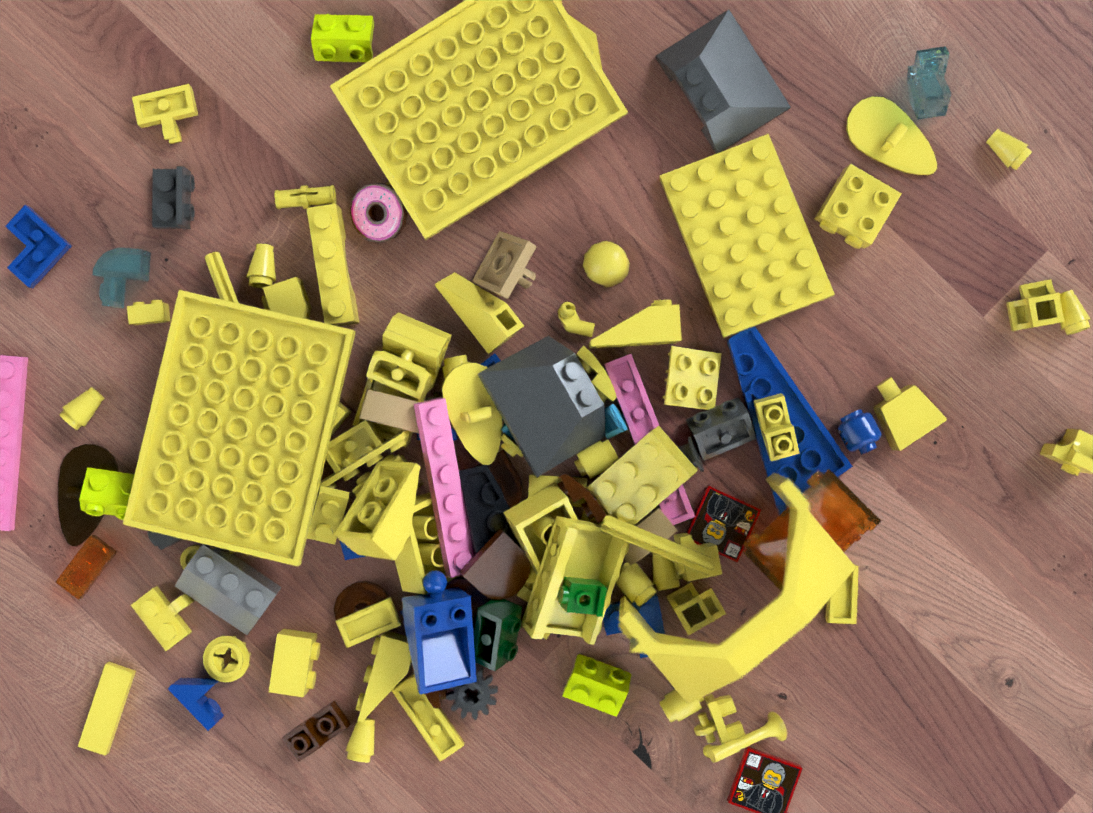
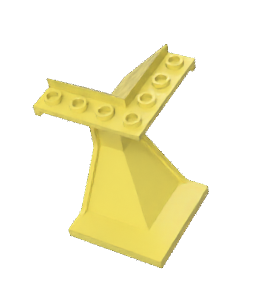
M775 472L765 480L790 509L784 584L781 594L718 645L656 633L625 595L620 599V624L618 626L630 640V652L646 653L687 704L742 678L810 623L856 568L809 512L810 503L790 479Z

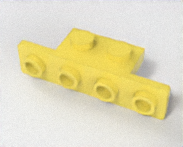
M361 421L330 441L326 460L335 473L320 481L319 489L320 486L334 489L337 486L335 481L340 478L347 481L360 472L358 467L366 463L370 467L383 458L382 452L390 449L391 452L398 450L407 443L405 438L411 432L403 430L385 441L373 422Z

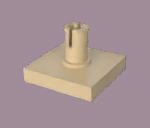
M499 231L472 282L507 299L516 283L524 289L529 288L533 283L523 278V276L533 281L535 280V273L525 267L537 246L522 238Z

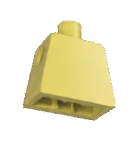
M889 377L876 386L885 400L874 406V411L892 450H903L947 421L946 417L915 385H906L899 389L893 378Z

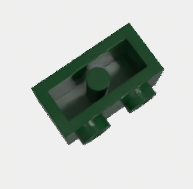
M492 599L478 608L474 632L476 663L496 671L515 658L518 652V645H516L518 632L522 626V620L520 619L522 606L506 599Z

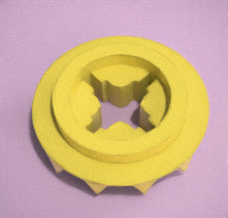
M222 635L207 645L203 654V664L205 670L213 679L220 682H232L242 677L250 666L251 653L248 652L246 642L240 641L236 636ZM231 648V657L236 662H230L223 669L225 665L224 659L219 654H225Z

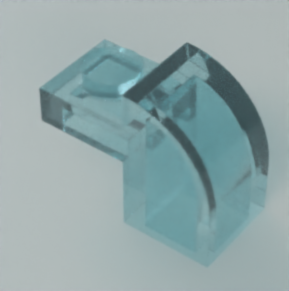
M946 46L916 51L914 65L908 66L907 85L909 99L917 120L945 116L947 113L951 91L944 78L950 55Z
M115 248L107 251L97 260L92 275L104 278V283L100 285L99 289L102 306L124 309L126 280L149 281L150 252L142 249Z

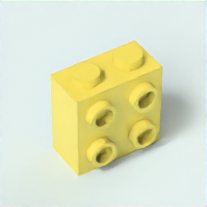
M849 164L843 169L817 213L815 220L820 222L819 226L826 232L831 234L837 232L844 236V241L850 246L857 249L861 247L866 248L873 244L902 193L856 166Z

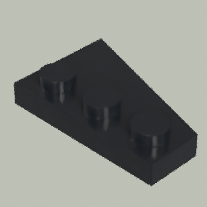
M487 465L459 470L474 556L499 529L521 547L503 513L510 509Z

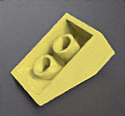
M656 300L654 303H651V306L592 339L589 342V349L678 343L682 341L680 305H672V300Z
M378 461L334 536L357 555L396 560L410 535L420 466L417 463Z
M554 483L503 512L536 575L538 574L556 516L578 520L568 497Z

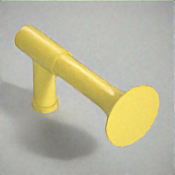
M770 712L767 716V723L764 726L722 745H705L703 754L710 758L713 763H716L768 737H776L778 740L784 741L787 738L786 726L777 713Z

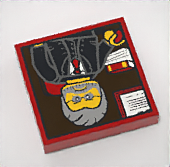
M707 485L694 513L695 517L692 518L686 533L691 535L696 544L710 542L717 545L719 555L738 563L761 513V509Z
M747 746L727 801L729 804L754 813H787L803 768L799 764Z

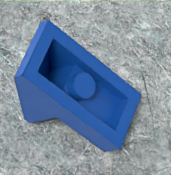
M180 678L167 688L207 731L224 716L221 713L219 704L212 698L208 699L205 696L218 682L213 678Z

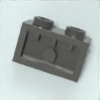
M177 166L176 169H153L152 227L155 229H191V221H194L195 217L194 205L191 203V192H194L195 180L191 171L184 166Z
M739 398L725 401L721 405L699 412L686 419L687 426L693 435L699 455L703 461L757 439L749 412Z

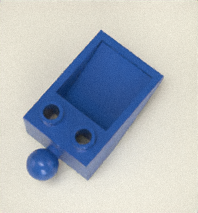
M437 570L430 571L423 579V586L428 594H418L402 598L404 627L420 695L477 682L471 596L459 587L445 589L447 586L446 576Z

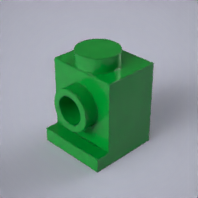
M564 577L563 586H560L558 591V602L566 612L592 614L602 617L607 587L599 580ZM584 595L583 602H580V597Z

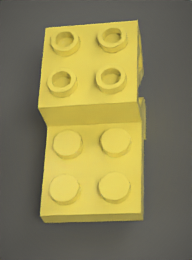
M399 312L395 314L382 335L383 350L375 351L366 373L368 380L353 425L355 426L364 420L359 417L367 389L416 402H423L426 394L434 387L452 335ZM373 422L381 436L386 440L403 431V429ZM413 432L405 438L407 443L403 447L406 448L409 445Z

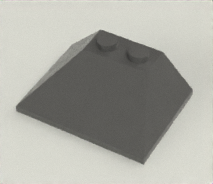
M730 10L725 11L655 56L670 82L674 79L677 81L704 124L701 131L716 154L724 151L791 108Z
M550 336L478 373L480 380L536 478L606 436L603 401L576 354Z

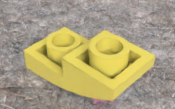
M583 346L576 356L586 373L590 374L593 371L597 374L591 382L601 400L605 402L608 399L610 402H613L617 396L608 374L597 358Z
M780 393L754 400L758 422L769 459L775 461L800 454L794 426L790 423L785 396Z

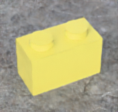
M282 629L277 634L269 685L270 693L304 697L309 689L314 688L316 671H312L313 661L318 660L321 645L316 642L317 633Z

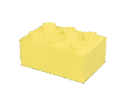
M658 426L601 474L587 489L612 517L635 525L698 470L661 427Z

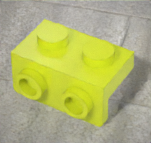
M315 14L311 34L315 60L368 62L373 59V16Z
M87 467L79 498L81 510L92 516L107 514L124 520L135 474Z
M578 654L562 697L617 717L628 695L632 675L620 668Z

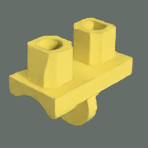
M713 694L704 696L712 720H708L705 712L698 714L700 724L694 727V732L697 736L705 735L707 743H712L716 741L713 732L717 731L721 744L745 735L740 721L728 725L724 724L722 717L737 712L730 695L714 698Z

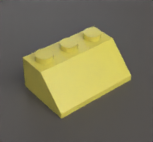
M430 493L416 496L410 535L404 544L402 552L395 560L402 591L426 595L428 592L423 586L425 575L433 570L440 571L445 575ZM446 576L447 583H448L449 581H451V580L457 578L458 576L453 577V578H450V577H447V576Z

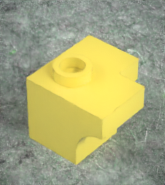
M1051 279L1019 285L1021 300L1006 303L1012 331L1065 322L1059 292H1055Z
M1067 429L1060 442L1043 445L1040 454L1062 464L1061 470L1078 476L1079 473L1093 474V435L1080 429Z
M687 533L673 535L675 543L712 557L715 560L714 568L709 575L674 562L677 575H680L686 581L722 575L717 545L710 542L696 544L691 535Z
M691 582L666 596L688 636L726 614L712 588L699 595Z

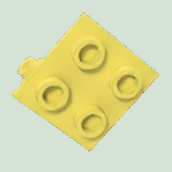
M671 346V351L668 352L670 357L669 368L666 370L668 376L665 378V382H667L665 396L662 397V399H665L664 405L704 410L714 408L722 353Z

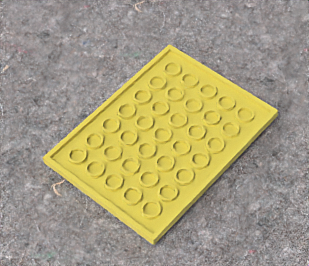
M465 0L330 85L425 240L628 114L627 109L560 0Z
M179 290L123 525L289 565L300 566L356 331Z

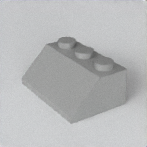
M206 544L200 546L175 585L176 588L246 635L249 634L282 588L234 554H230L228 550Z

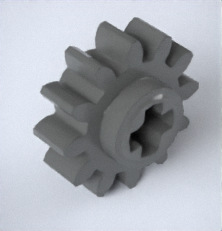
M480 667L476 673L477 682L451 687L450 689L454 691H450L446 695V699L455 700L451 707L452 711L458 708L462 709L461 718H465L467 712H471L473 719L477 720L480 710L485 715L489 714L487 704L496 705L497 699L490 694L497 693L498 686L489 685L493 680V675L491 674L484 678L483 667ZM468 688L470 690L477 689V697H475L473 694L467 696L466 694Z

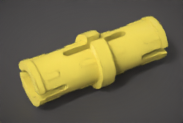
M303 185L300 189L275 190L274 198L277 209L301 206L303 209H306L313 205L335 204L336 191L334 185L315 188Z

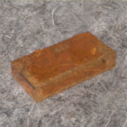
M95 534L91 535L56 580V583L78 600L83 598L116 555L117 551Z

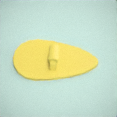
M869 97L861 100L852 108L847 118L846 131L849 140L859 151L884 165L904 173L931 175L936 171L937 162L935 154L928 140L909 116L894 102L884 97Z
M475 362L463 363L453 368L445 377L442 385V398L446 399L449 420L464 448L481 464L490 465L494 462L499 450L500 437L502 436V417L478 376V373L487 369V367Z

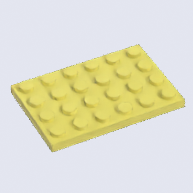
M769 134L660 175V182L723 338L835 295Z

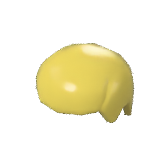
M602 241L594 244L584 255L583 267L585 273L590 280L605 287L615 286L622 283L629 272L630 262L625 251L613 242Z

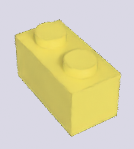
M151 300V304L133 302V306H127L129 325L171 322L169 304L162 302V300Z

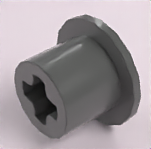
M689 436V443L678 448L696 468L699 467L700 471L703 472L704 466L693 438Z

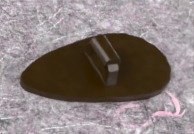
M83 444L73 448L64 457L60 466L58 480L59 521L62 533L67 543L71 546L81 545L87 540L104 516V514L102 516H92L80 508L79 498L87 467L115 472L119 470L115 457L106 448L97 444Z

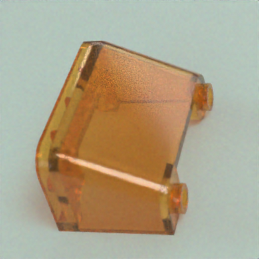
M830 469L823 473L817 470L806 481L809 487L801 494L810 503L809 512L843 552L854 542H858L862 538L859 534L863 535L868 530L871 532L881 522ZM788 507L760 535L754 532L743 543L746 549L742 552L780 592H782L784 584L790 514Z

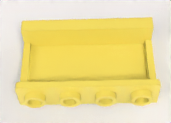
M556 516L522 619V627L530 637L543 639L544 633L582 637L587 644L594 645L597 635L601 632L602 621L606 609L610 605L611 594L615 583L619 579L620 568L624 556L629 550V543L600 530V523ZM564 577L599 580L607 587L602 617L592 614L566 612L560 606L558 591L560 586H563ZM584 595L580 597V602H583Z

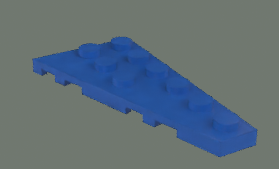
M752 327L730 337L727 340L755 431L767 478L775 472L790 479L807 499L853 466L757 328ZM782 393L785 396L790 423L794 426L800 454L771 461L763 440L753 401ZM771 488L778 515L781 517L790 509Z

